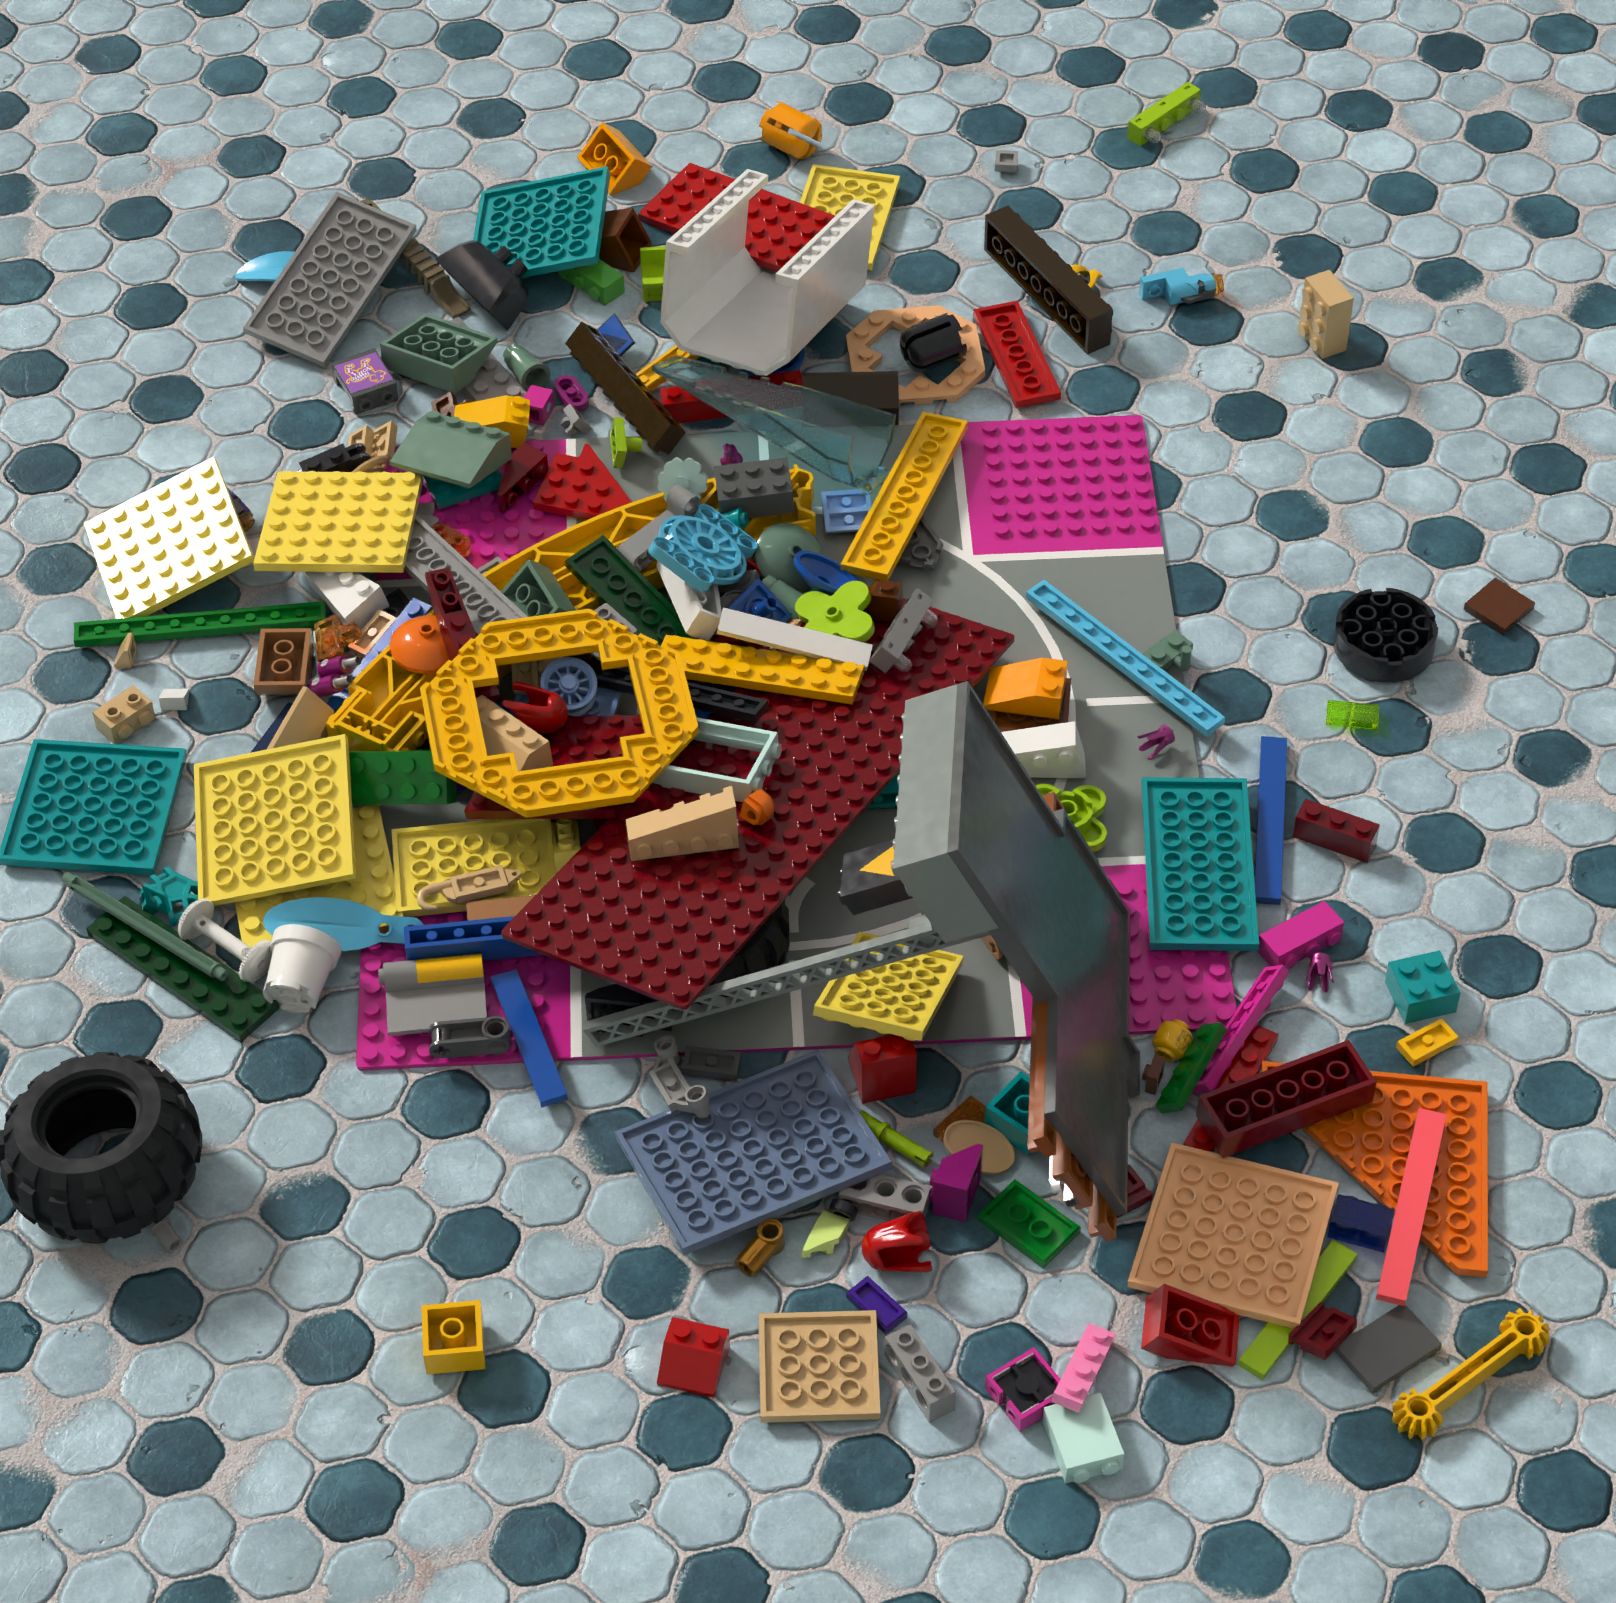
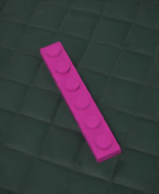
M1284 965L1264 967L1225 1026L1227 1031L1193 1089L1192 1094L1207 1093L1213 1091L1218 1086L1219 1079L1231 1066L1232 1059L1244 1046L1246 1038L1257 1026L1263 1012L1271 1005L1270 1001L1276 992L1284 985V980L1289 974Z

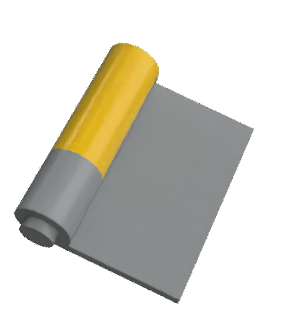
M482 953L383 963V969H378L379 984L385 985L388 1036L429 1032L430 1025L439 1021L487 1017Z

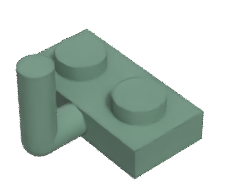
M1174 630L1145 651L1143 655L1164 671L1173 664L1182 671H1188L1193 643Z

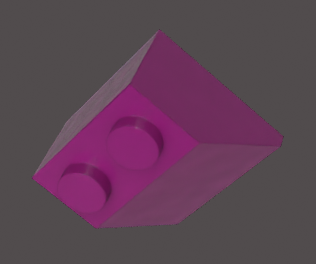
M975 1144L943 1158L939 1168L933 1169L929 1183L932 1186L929 1202H933V1214L966 1223L982 1178V1144Z

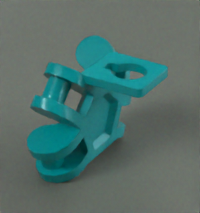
M167 866L162 869L161 875L156 876L153 874L148 877L151 885L147 883L143 885L140 891V900L143 902L142 909L147 910L152 915L156 914L159 910L168 914L172 927L176 926V922H179L185 909L198 900V882L174 872ZM182 902L184 910L173 912L172 904Z

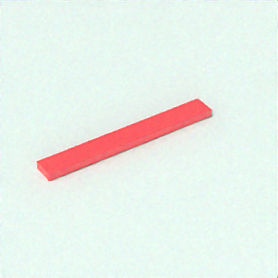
M1422 1108L1418 1109L1376 1300L1405 1306L1447 1114Z

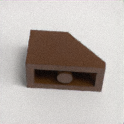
M877 580L868 587L871 601L863 612L869 614L872 620L893 622L903 605L902 583Z

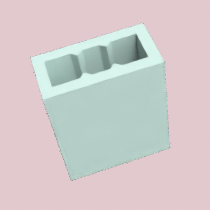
M1101 1393L1087 1396L1080 1413L1058 1404L1044 1407L1042 1423L1065 1484L1071 1482L1081 1483L1087 1481L1090 1477L1101 1474L1112 1475L1123 1469L1124 1451Z

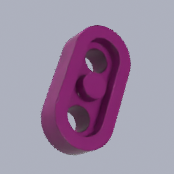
M564 375L554 381L555 394L565 407L571 404L579 412L588 408V394L574 377Z

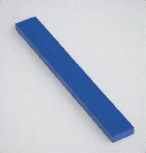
M1261 736L1254 879L1256 903L1281 904L1287 738Z

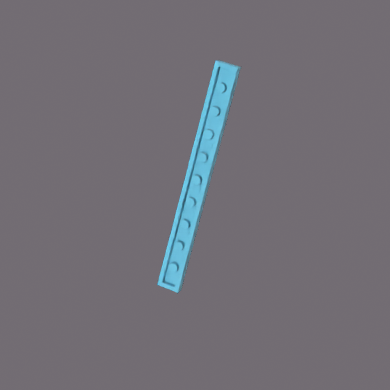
M1042 580L1026 591V599L1204 736H1209L1225 724V717L1046 580Z

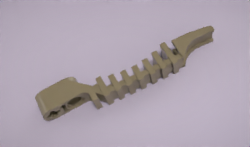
M361 200V201H360V202H362V203H365V204H367V205H370V206H372V207H374V208H377V209L381 210V209H380L373 201H371V200ZM411 238L399 259L401 261L404 259L407 268L411 266V273L414 276L417 274V281L420 284L424 282V292L426 294L430 293V297L453 319L470 311V305L455 290L449 275L444 273L443 267L438 266V262L435 259H431L430 253H426L425 248L422 245H418L416 238Z

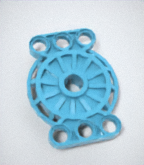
M702 504L698 507L693 517L678 515L667 518L661 524L658 537L654 538L648 551L653 558L691 587L701 592H707L712 584L728 585L739 581L746 571L747 563L745 558L752 557L758 547V543L713 507Z

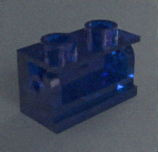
M1338 1194L1327 1237L1384 1253L1395 1209L1386 1207L1383 1204L1359 1200L1354 1196Z

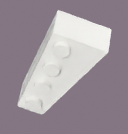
M658 561L657 569L685 632L695 639L700 638L709 641L719 625L722 614L718 584H712L707 592L698 591Z
M303 572L308 584L325 601L329 609L336 614L344 627L346 626L354 638L379 609L383 611L385 608L390 607L381 586L358 572Z
M1075 721L1001 732L1030 777L1086 778L1085 752Z

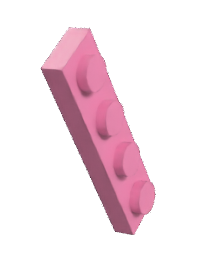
M1088 1323L1054 1391L1051 1402L1080 1413L1110 1351L1116 1333Z

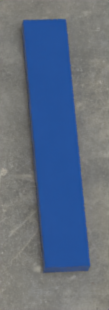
M517 969L491 976L492 986L504 1016L509 1022L511 1034L541 1108L568 1100L567 1092Z

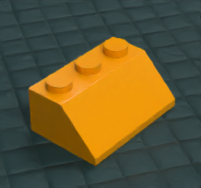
M603 122L577 156L579 161L588 170L608 166L611 172L608 193L611 195L639 185L653 167L620 130Z

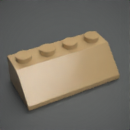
M303 686L267 749L327 738L326 722L332 714H335L334 710L308 687Z
M480 695L476 698L487 756L514 752L518 771L546 768L553 765L550 743L547 739L485 696Z

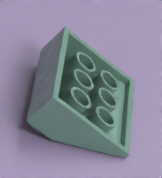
M425 313L380 343L382 361L388 370L447 390L448 392L457 393L471 383L498 340L496 337Z
M430 411L415 422L391 458L390 466L471 488L512 459L510 433L501 431L496 427L490 428L480 425L478 422H468L461 420L459 417H450L440 414L438 411Z

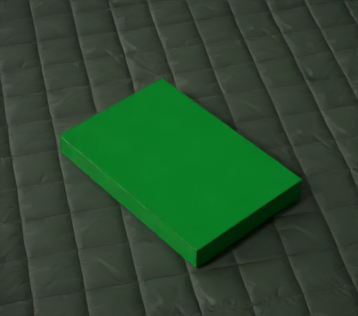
M1016 1179L997 1195L978 1214L977 1218L979 1222L1043 1269L1081 1232L1079 1225Z

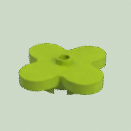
M850 581L843 584L832 596L820 591H810L800 596L796 601L795 610L798 618L806 623L804 628L860 642H866L875 631L872 618L869 614L863 612L871 601V594L867 585L861 581Z
M1050 784L1035 785L1043 798L1044 794L1055 792L1063 804L1066 813L1075 827L1079 829L1093 852L1104 847L1107 830L1096 819L1104 812L1106 806V795L1100 788L1093 785H1082L1073 789L1072 792H1061V788L1058 789Z

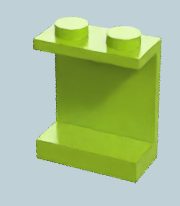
M666 246L640 248L644 302L662 301Z

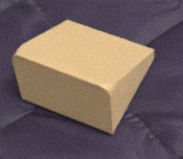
M128 633L119 646L114 662L115 668L133 667L137 652L133 633Z

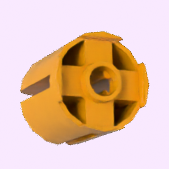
M777 101L780 104L774 106L771 110L767 108L761 118L759 127L762 128V138L760 140L797 159L809 158L818 147L788 133L790 128L821 143L823 134L820 122L784 102Z

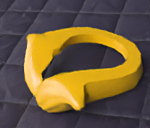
M1071 265L1077 274L1090 275L1088 285L1092 289L1097 279L1103 277L1095 269L1088 271L1082 265Z

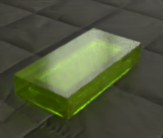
M1328 700L1325 725L1377 730L1379 705Z

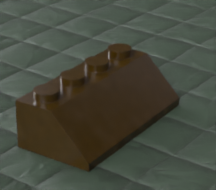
M898 371L803 373L804 428L899 425Z

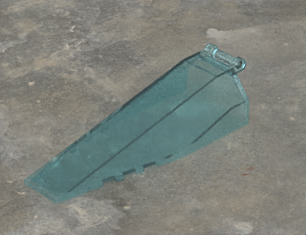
M680 356L672 357L652 367L653 372L832 480L859 488L860 492L864 495L873 493L875 488L884 484L891 471L881 467L892 443L896 414L787 382H783L782 386L770 383V378L761 377L760 380L748 378V373L742 371L738 375L725 372V367Z

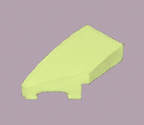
M823 1210L807 1238L801 1257L809 1258L812 1252L818 1251L824 1252L826 1255L833 1254L834 1245L838 1244L847 1232L850 1219Z

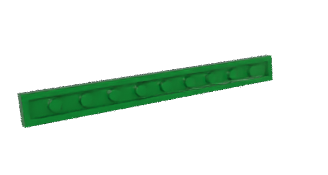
M325 601L74 622V645L76 648L121 644L128 633H133L135 642L260 632L261 629L327 626Z

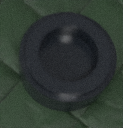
M832 1199L828 1208L830 1213L850 1219V1221L855 1220L859 1211L856 1206L841 1199Z

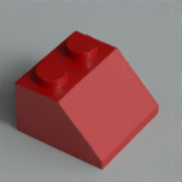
M672 1317L663 1343L657 1385L714 1398L730 1350L729 1329Z

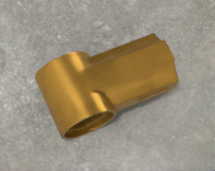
M766 1219L759 1224L757 1234L735 1259V1265L739 1267L742 1273L749 1277H756L771 1257L779 1254L784 1249L785 1240L782 1224L775 1219ZM770 1235L776 1236V1237L773 1238V1239H767V1238H766L767 1236H770Z

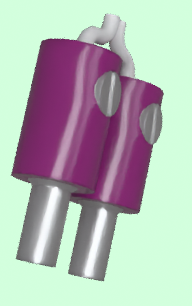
M347 655L323 660L318 664V673L310 680L308 688L319 698L341 692L345 685L353 682V679L350 675L340 676L350 673L352 667L360 665L362 662L359 656L349 658Z

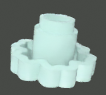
M676 457L664 465L665 472H661L658 475V490L665 492V501L670 489L677 484H680L701 500V493L705 492L708 488V476L701 472L702 466L699 462L694 461L692 458H687L683 462L680 458Z

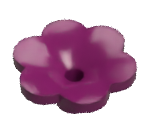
M726 443L723 445L724 457L720 459L721 465L743 462L741 454L733 444L729 445Z

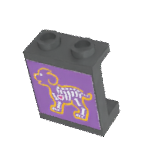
M375 348L331 363L334 382L337 386L342 385L352 402L355 414L398 400L397 384Z

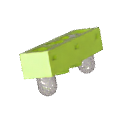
M1186 82L1129 120L1127 139L1139 146L1148 141L1156 144L1161 140V132L1167 130L1177 121L1182 120L1183 117L1192 111L1198 114L1203 113L1206 105L1200 100L1201 89Z

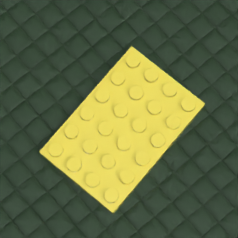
M813 164L800 203L835 216L853 199L875 205L867 269L873 270L898 191L900 176Z
M488 819L392 829L397 913H403L404 917L467 911L466 902L459 904L450 902L444 897L442 892L429 895L425 899L427 904L438 906L436 911L424 910L417 903L418 892L424 886L449 880L453 876L502 865L505 869L522 872V878L509 887V892L472 900L477 901L537 894L556 874L550 819Z
M859 931L851 945L881 936ZM897 944L896 946L905 947L906 945ZM936 950L830 980L814 1005L813 1016L822 1017L826 1021L847 1023L855 1028L864 1027L876 1030L880 1034L901 1036L910 1041H922L962 967L964 956ZM875 951L869 952V953H873V954H881V953L875 952ZM845 959L846 961L850 962L856 961L852 959Z

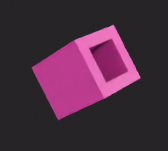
M531 385L524 396V399L530 400L529 423L544 426L554 409L553 390Z

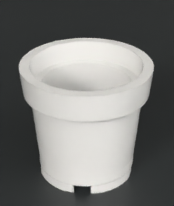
M296 924L280 926L274 930L270 945L272 957L263 996L271 1004L273 1000L278 1001L281 1004L280 1009L293 1013H308L311 1007L313 1009L316 1008L330 971L335 969L342 949L333 937L318 929Z

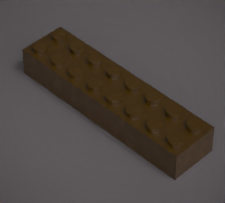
M1009 206L986 214L984 250L1087 355L1110 345L1113 309L1110 304L1106 303L1097 291L1093 290Z

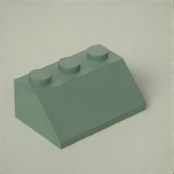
M530 559L524 563L501 591L528 617L576 611L550 568Z

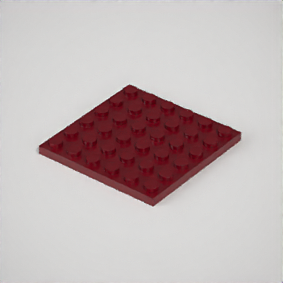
M615 714L612 716L568 715L565 725L560 730L540 735L550 743L552 766L622 757L620 737L644 734L640 714ZM474 791L464 813L466 819L616 818L622 804L526 818Z

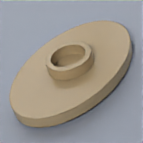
M960 1120L950 1124L944 1132V1146L950 1155L975 1144L983 1145L982 1174L995 1175L1004 1173L1014 1163L1015 1152L1009 1140L997 1129L985 1123L973 1120Z

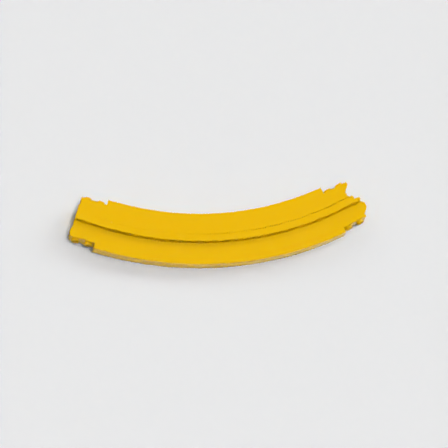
M794 464L793 469L789 470L795 513L749 518V524L745 527V532L757 541L761 533L768 527L778 523H792L805 528L816 538V515L814 511H811V504L814 501V478L811 472L798 468L797 464ZM711 478L707 480V490L701 493L700 505H709L720 513L716 480ZM665 492L623 505L576 524L525 549L482 575L499 591H502L524 563L530 559L550 568L576 610L591 609L594 611L602 604L565 566L566 559L603 535L618 548L621 543L667 510V502L664 500ZM655 560L641 570L640 573L656 589L665 587L656 566L658 561ZM434 608L426 615H435ZM388 645L348 685L350 697L344 700L342 706L326 722L328 737L345 734L348 738L349 750L351 751L415 750L417 747H421L425 743L426 738L429 739L420 687L426 682L430 683L436 677V673L419 674L400 667L394 661L390 652V645ZM511 664L496 666L499 680L512 671Z

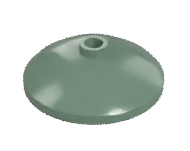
M778 523L768 527L758 537L756 541L758 547L753 554L754 562L759 567L761 578L765 579L768 575H772L777 580H782L801 593L809 591L811 588L805 584L795 568L793 549L797 552L811 551L824 556L819 542L808 530L796 524Z

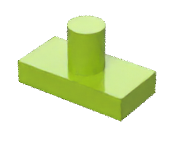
M614 417L610 431L613 468L623 469L627 451L641 452L642 438L627 437L625 435L624 418Z

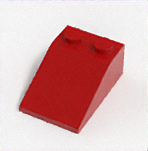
M1163 1284L1146 1297L1141 1349L1166 1359L1233 1367L1236 1365L1240 1315L1222 1305Z

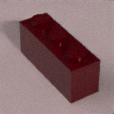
M1305 799L1295 818L1293 837L1368 863L1377 845L1380 824Z

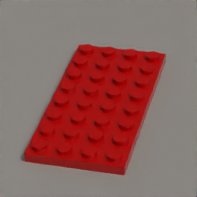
M689 163L638 213V218L641 222L675 234L736 179ZM761 189L749 200L745 248L758 266L778 272L835 215Z

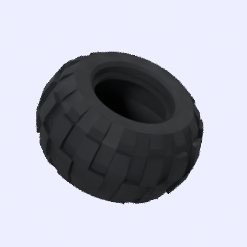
M95 1052L92 1056L81 1058L76 1056L62 1061L59 1066L50 1071H44L35 1077L27 1085L28 1090L19 1094L14 1099L5 1114L4 1130H0V1167L4 1187L15 1208L34 1225L38 1223L42 1230L56 1238L70 1241L78 1238L82 1243L98 1244L106 1243L108 1239L122 1237L126 1239L141 1233L142 1228L152 1222H160L174 1209V1202L183 1199L195 1179V1163H200L202 1151V1132L195 1106L189 1099L187 1091L166 1069L161 1072L151 1060L130 1054L120 1057L117 1052ZM110 1129H133L124 1141L105 1153L87 1158L64 1157L72 1147L91 1135Z

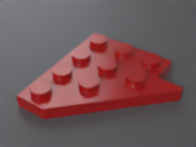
M585 444L579 457L555 454L533 501V509L588 520L632 502L590 445Z

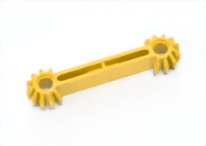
M1521 1308L1516 1310V1314L1508 1312L1505 1320L1500 1323L1499 1330L1501 1334L1422 1394L1417 1393L1414 1388L1410 1390L1409 1394L1402 1392L1392 1408V1421L1394 1424H1398L1399 1433L1407 1431L1409 1439L1413 1438L1414 1435H1418L1422 1441L1426 1438V1434L1433 1437L1437 1432V1428L1442 1426L1443 1416L1441 1414L1519 1354H1524L1528 1360L1533 1357V1353L1540 1356L1550 1340L1549 1324L1543 1323V1315L1535 1317L1532 1309L1528 1313H1524ZM1417 1412L1422 1414L1423 1416H1417L1413 1413Z

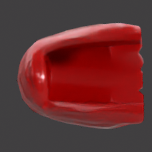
M513 682V690L526 692L529 702L526 704L503 700V707L510 709L519 721L538 734L554 733L565 725L568 717V707L559 694L524 682Z
M922 1212L909 1213L871 1228L864 1236L861 1245L862 1255L866 1262L872 1268L882 1272L922 1273L932 1271L931 1261H918L920 1255L931 1247L925 1217Z

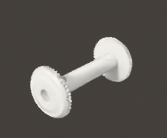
M199 899L185 909L178 924V933L183 940L188 939L191 941L196 937L198 938L200 934H203L242 961L239 966V977L244 982H254L267 973L272 957L270 941L263 940L250 947L214 923L211 919L215 909L209 899Z

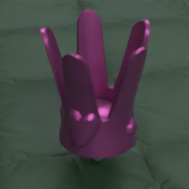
M1162 725L1156 731L1137 736L1139 739L1145 737L1149 739L1139 747V751H1145L1159 744L1149 756V759L1152 760L1165 746L1175 741L1174 730H1171L1167 725Z
M1315 953L1310 957V970L1306 977V980L1309 978L1308 990L1311 991L1314 988L1317 975L1319 974L1322 989L1327 993L1329 990L1328 972L1332 983H1334L1331 973V957L1325 953Z

